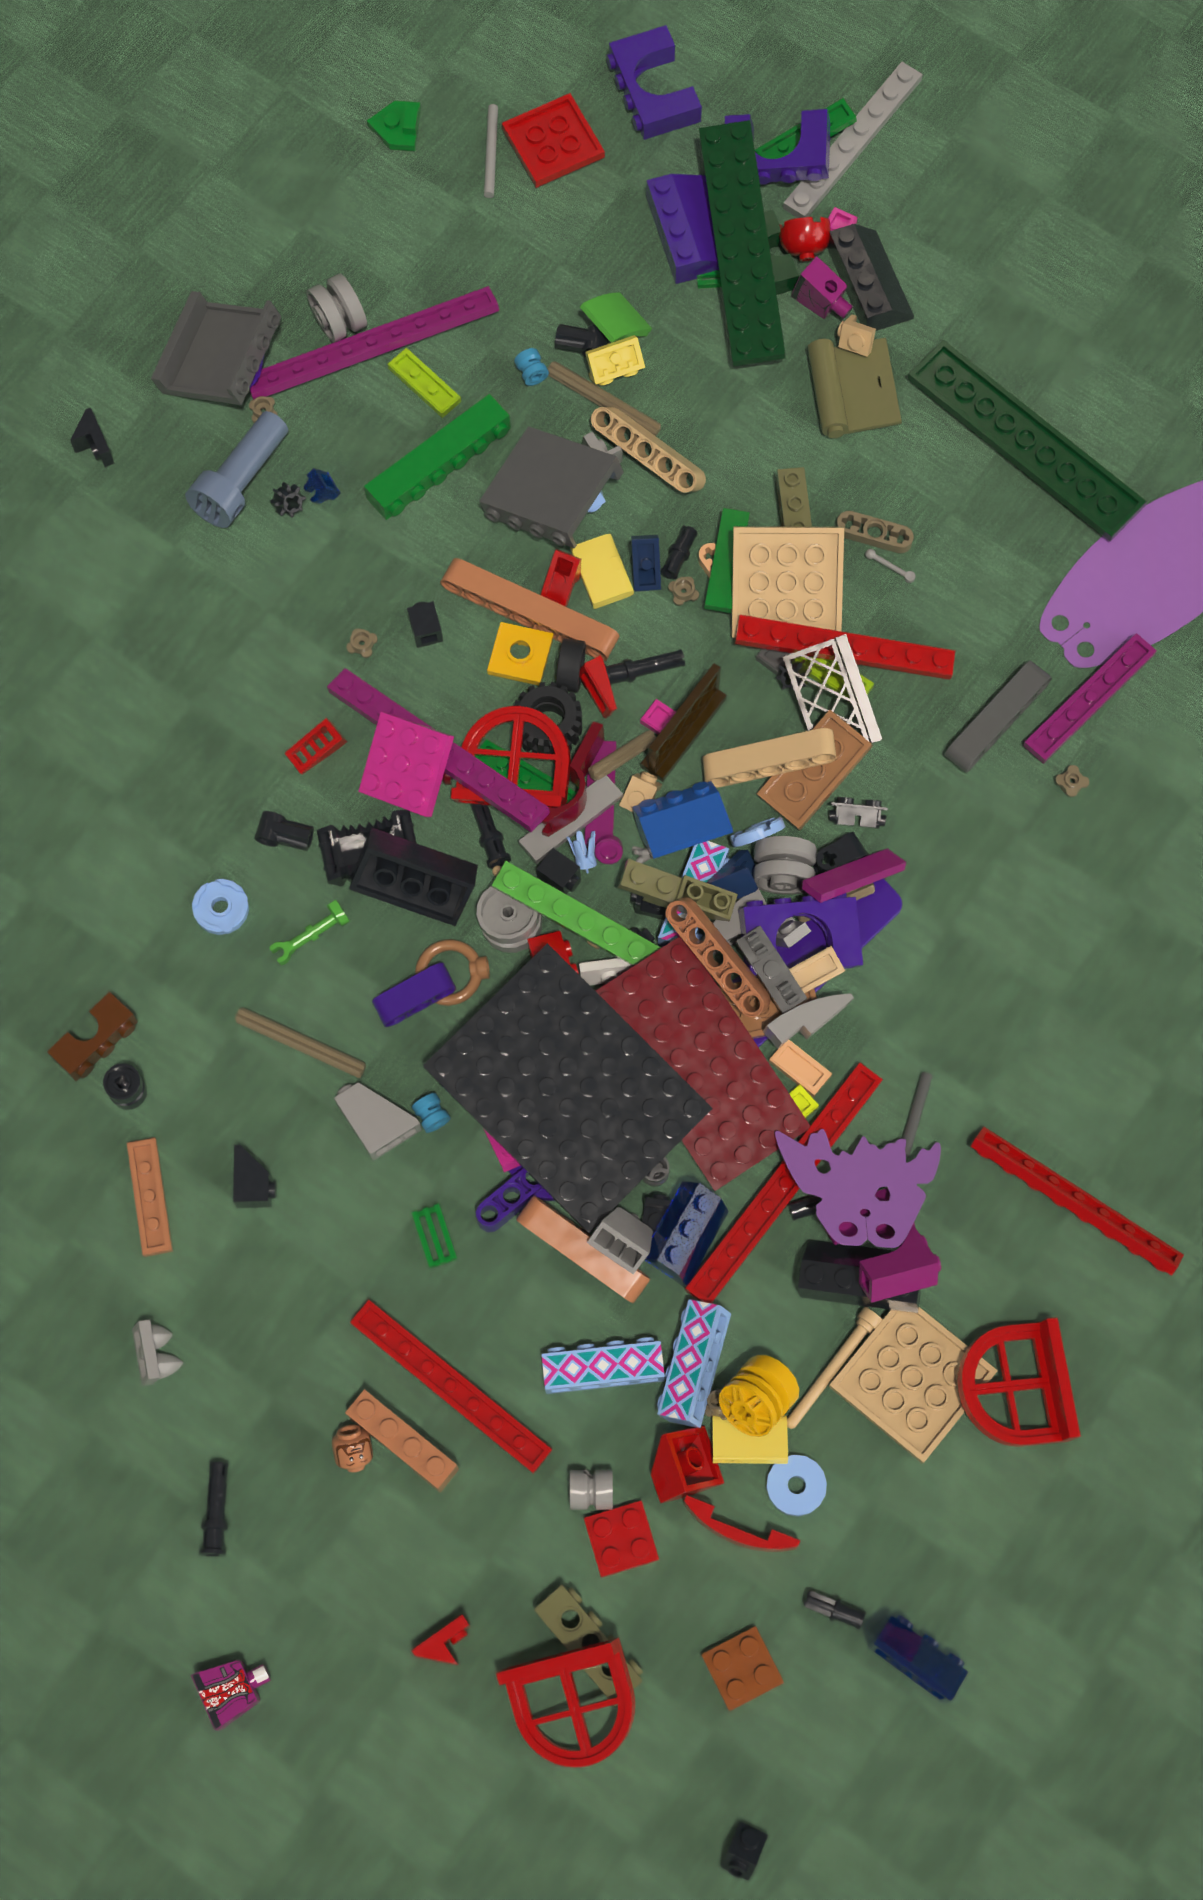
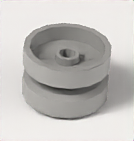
M341 273L327 279V289L321 284H317L306 290L307 299L314 316L331 342L335 343L345 338L347 328L356 332L367 326L362 305L352 286Z
M773 836L757 841L754 846V860L757 865L753 869V878L757 887L762 891L775 894L805 893L802 889L803 880L816 875L814 868H812L816 863L817 848L815 844L809 840L791 836Z
M492 886L481 895L477 903L476 915L485 940L493 948L502 952L517 953L528 949L527 939L539 936L542 931V915L494 889Z

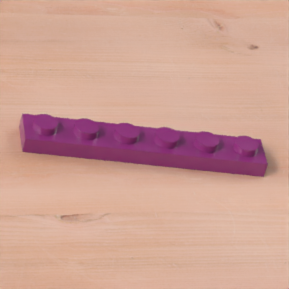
M1136 633L1024 742L1023 746L1044 764L1156 654L1157 650Z

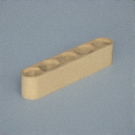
M599 407L594 410L591 416V423L598 432L617 446H620L624 451L681 492H697L704 487L706 477L700 468L615 407ZM606 413H608L610 416V423L608 426L604 422V416ZM626 428L631 432V437L628 441L624 436ZM647 443H649L652 448V452L649 456L645 452V446ZM668 458L672 461L671 471H668L666 468V460ZM689 473L693 476L691 487L686 482Z
M820 728L709 753L703 756L702 760L705 782L712 781L714 786L719 788L828 764L835 761L837 757L833 730Z

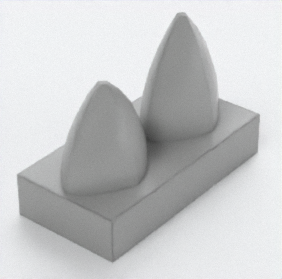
M150 1320L138 1321L134 1325L132 1333L142 1386L153 1385L158 1379L170 1376L183 1365V1361L173 1355L156 1353V1349L163 1347L171 1339L172 1333L162 1326L151 1324Z

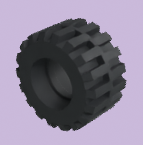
M541 682L539 687L535 688L532 685L528 687V693L523 691L519 695L520 701L516 700L514 706H524L540 712L551 711L559 714L564 720L558 727L567 740L569 750H572V744L577 745L579 735L582 734V711L580 702L576 701V695L573 692L568 694V688L564 685L561 688H557V683L551 682L550 686H545V682ZM524 722L523 749L526 752L532 750L533 753L555 754L553 745L544 731L533 724Z

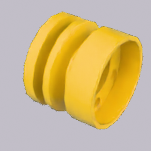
M756 1355L751 1357L719 1393V1405L724 1416L735 1428L749 1436L761 1437L767 1435L781 1417L787 1413L799 1398V1386L789 1368L779 1360L768 1355Z

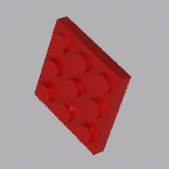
M571 93L502 122V130L536 188L605 158L603 147Z

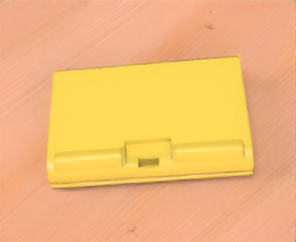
M611 534L593 538L576 544L575 548H570L573 556L582 559L581 579L593 609L625 599L634 594L633 587Z
M712 1416L713 1463L788 1464L787 1416H782L767 1435L761 1437L749 1436L735 1428L728 1420Z

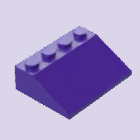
M668 174L646 180V199L675 284L697 279V275L719 270L706 176Z

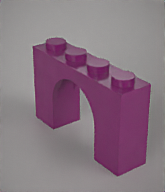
M888 1188L878 1190L875 1197L879 1201H889L890 1192ZM862 1209L860 1214L866 1218L870 1216V1211ZM843 1222L839 1225V1231L844 1236L853 1237L858 1232L856 1225L851 1222ZM913 1223L906 1239L897 1250L860 1261L859 1284L871 1303L938 1285V1272L941 1271V1262L937 1254H933L928 1247L925 1236L920 1235L915 1227V1223ZM880 1224L876 1228V1233L881 1238L890 1239L895 1235V1231L890 1225ZM829 1235L834 1245L839 1244Z

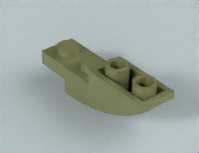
M631 859L626 861L618 886L620 889L643 896V901L665 908L682 897H688L697 903L709 919L728 922L731 919L738 896L736 893L686 875L681 878ZM678 905L677 911L687 914L686 908Z

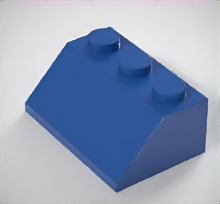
M712 781L698 782L691 788L682 791H671L664 797L655 800L647 799L639 805L632 807L639 836L653 859L733 833V828L720 794Z

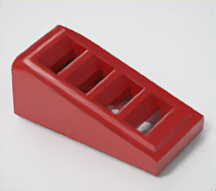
M600 655L584 663L580 668L579 677L602 716L606 719L614 713L617 707L606 667Z
M325 718L284 754L299 773L303 775L340 749L348 741L333 722ZM329 732L334 739L329 741L324 734ZM318 738L325 745L322 749L315 742ZM309 744L316 752L313 756L306 749ZM299 751L307 758L305 763L298 757L297 753Z

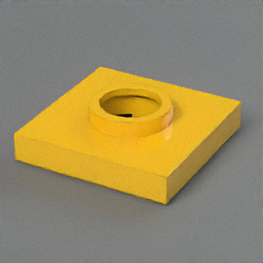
M500 622L487 674L539 686L543 679L554 634ZM518 643V645L530 647V653L526 658L517 659L511 655V647Z

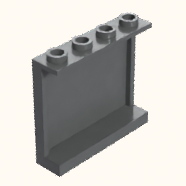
M191 291L151 380L162 394L242 405L246 394L249 392L253 378L259 370L263 356L270 345L272 336L279 325L281 315L269 300L266 301L264 308L260 309L207 302L200 292Z
M528 426L479 502L484 510V515L493 522L500 521L508 524L515 530L522 529L528 531L537 538L544 537L550 539L559 546L566 545L575 548L577 545L572 535L609 478L619 480L624 472L615 455Z

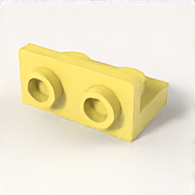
M635 335L585 352L590 373H588L589 378L595 384L606 385L613 382V378L622 375L624 377L633 376L638 373L639 369L645 368L638 338Z

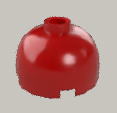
M802 217L784 221V226L779 224L781 245L788 254L799 257L801 262L814 260L815 255L822 253L829 245L830 219L820 217L821 222H814L813 217Z

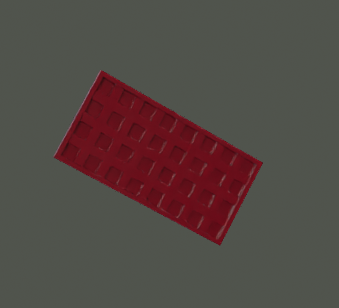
M680 936L596 990L713 1108L681 1142L714 1192L777 1151L779 1147L775 1137L776 1131H780L788 1137L795 1139L810 1128V1124L708 970Z

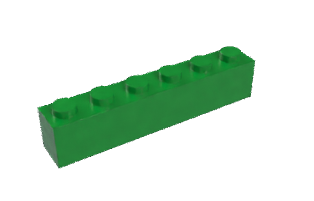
M488 394L364 485L366 499L385 520L399 515L405 506L413 500L421 499L428 489L434 485L441 484L448 474L455 469L459 470L464 467L467 461L474 455L483 453L494 440L503 438L511 429L510 415Z

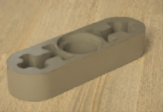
M845 511L837 519L836 527H844V538L895 553H905L912 546L914 535L907 526L853 511ZM848 521L853 522L850 529L845 528V524ZM861 524H864L863 532L859 533ZM870 527H878L881 529L882 535L874 538L868 534L867 530ZM887 531L891 532L889 540H885ZM899 535L904 536L902 544L897 542Z

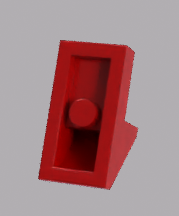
M556 549L541 596L567 607L574 584L580 581L582 559Z
M462 1614L411 1651L417 1658L459 1666L446 1644L450 1641L453 1645L459 1643L468 1636L466 1630L471 1626Z

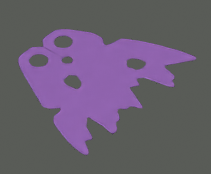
M824 1129L819 1130L818 1133L811 1134L807 1146L800 1144L780 1131L775 1132L779 1150L799 1188L806 1194L822 1198V1201L816 1205V1215L826 1231L837 1243L860 1246L867 1240V1237L877 1247L896 1248L903 1243L926 1198L925 1192L917 1184H928L933 1181L940 1161V1143H935L929 1151L922 1148L917 1157L907 1163L905 1153L906 1139H899L895 1143H888L884 1148L878 1149L876 1145L869 1144L863 1136L852 1155L842 1151L838 1156L832 1152ZM815 1160L828 1161L831 1170L825 1174L820 1173L815 1166ZM880 1187H888L890 1192L889 1201H879L875 1197ZM860 1210H869L870 1216L863 1217L860 1214ZM843 1222H851L856 1225L858 1232L853 1237L844 1236L839 1231V1225ZM880 1224L890 1225L894 1229L895 1235L890 1239H883L877 1235L876 1228Z

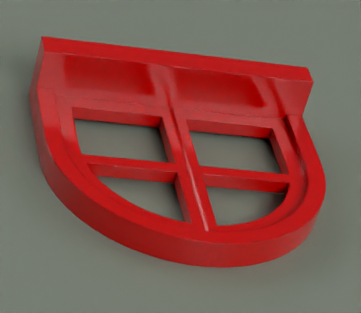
M507 706L489 712L471 727L461 748L473 756L510 757L508 780L517 786L521 758L554 760L553 791L523 790L548 806V808H557L567 804L571 763L569 745L561 729L548 716L529 707ZM514 721L511 751L477 749L489 731L498 725ZM524 722L533 724L544 731L553 745L555 754L521 752ZM458 781L456 782V788L451 790V799L456 803L491 805Z
M1048 1318L1038 1323L1007 1325L994 1328L982 1334L971 1343L960 1362L958 1392L967 1416L978 1430L998 1443L1014 1447L1069 1442L1081 1437L1058 1318ZM1032 1339L1039 1378L1011 1380L1004 1342ZM997 1345L1003 1381L975 1384V1374L980 1359L988 1349ZM1042 1389L1049 1428L1020 1430L1013 1392ZM1006 1393L1012 1429L1004 1427L993 1420L982 1407L977 1395Z
M619 1637L505 1667L496 1673L499 1685H506L515 1721L521 1735L537 1754L554 1764L573 1768L596 1764L614 1753L630 1732L635 1715V1694ZM608 1663L617 1697L581 1706L572 1672ZM560 1675L569 1709L533 1718L524 1685ZM618 1704L617 1717L612 1730L602 1742L592 1747L583 1713ZM571 1716L580 1749H568L553 1743L540 1731L537 1725Z

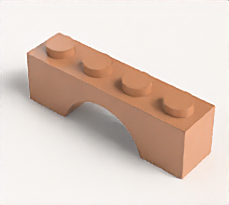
M365 1389L345 1412L351 1421L367 1431L371 1437L394 1453L439 1493L443 1491L459 1471L456 1463Z

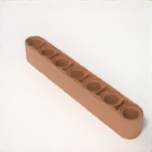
M459 558L452 560L440 581L441 585L451 593L528 628L553 633V639L562 643L564 638L585 641V654L593 658L601 655L603 661H607L620 637L617 631L605 624Z

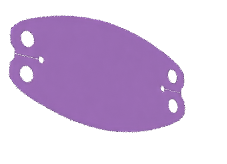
M1203 480L1178 489L1147 504L1111 542L1102 536L1084 553L1060 583L1042 614L1040 632L1049 641L1058 642L1064 648L1065 658L1074 667L1089 668L1105 664L1136 633L1152 645L1176 632L1203 612ZM1057 615L1065 616L1069 621L1067 629L1058 631L1053 628L1052 619ZM1085 622L1090 624L1088 629L1083 627ZM1079 643H1091L1094 647L1093 655L1090 657L1080 656L1077 652Z

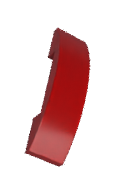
M688 1495L685 1497V1507L700 1524L713 1534L735 1545L758 1551L783 1552L796 1550L801 1540L773 1529L768 1540L712 1519L711 1516L715 1506Z

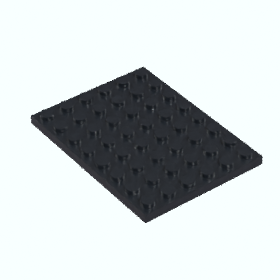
M548 943L422 1066L588 1234L713 1109Z

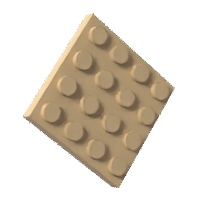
M733 526L732 637H736L739 615L842 632L844 527Z
M920 1307L918 1313L890 1310L831 1382L829 1387L923 1464L965 1412L958 1392V1370L968 1346ZM983 1358L980 1359L976 1369L975 1384L988 1383L998 1371Z

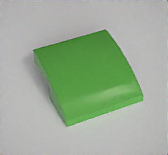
M620 292L597 296L582 303L580 306L583 312L611 343L633 335L647 336L652 330L651 326Z

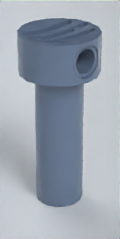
M264 411L216 472L210 470L202 471L185 493L188 504L197 515L208 523L220 528H227L245 506V498L241 492L288 433L286 423L276 414Z

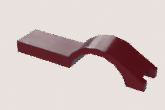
M592 722L570 763L571 781L579 789L575 798L563 806L549 808V815L541 822L546 824L542 835L548 837L575 821L584 811L587 801L585 776L604 742L603 724Z

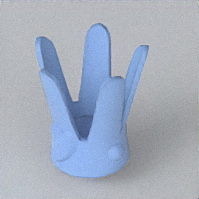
M577 831L576 840L573 843L570 837L566 838L575 856V863L580 866V870L586 869L588 874V869L597 865L594 854L595 831L591 833L588 851L583 833Z

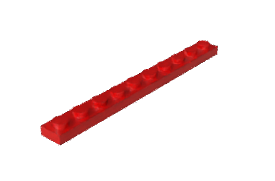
M859 1063L799 1140V1143L807 1146L810 1135L824 1129L830 1148H832L883 1079L862 1063ZM815 1160V1166L817 1167L822 1160ZM785 1161L782 1162L685 1288V1291L698 1301L713 1303L800 1188L792 1177Z

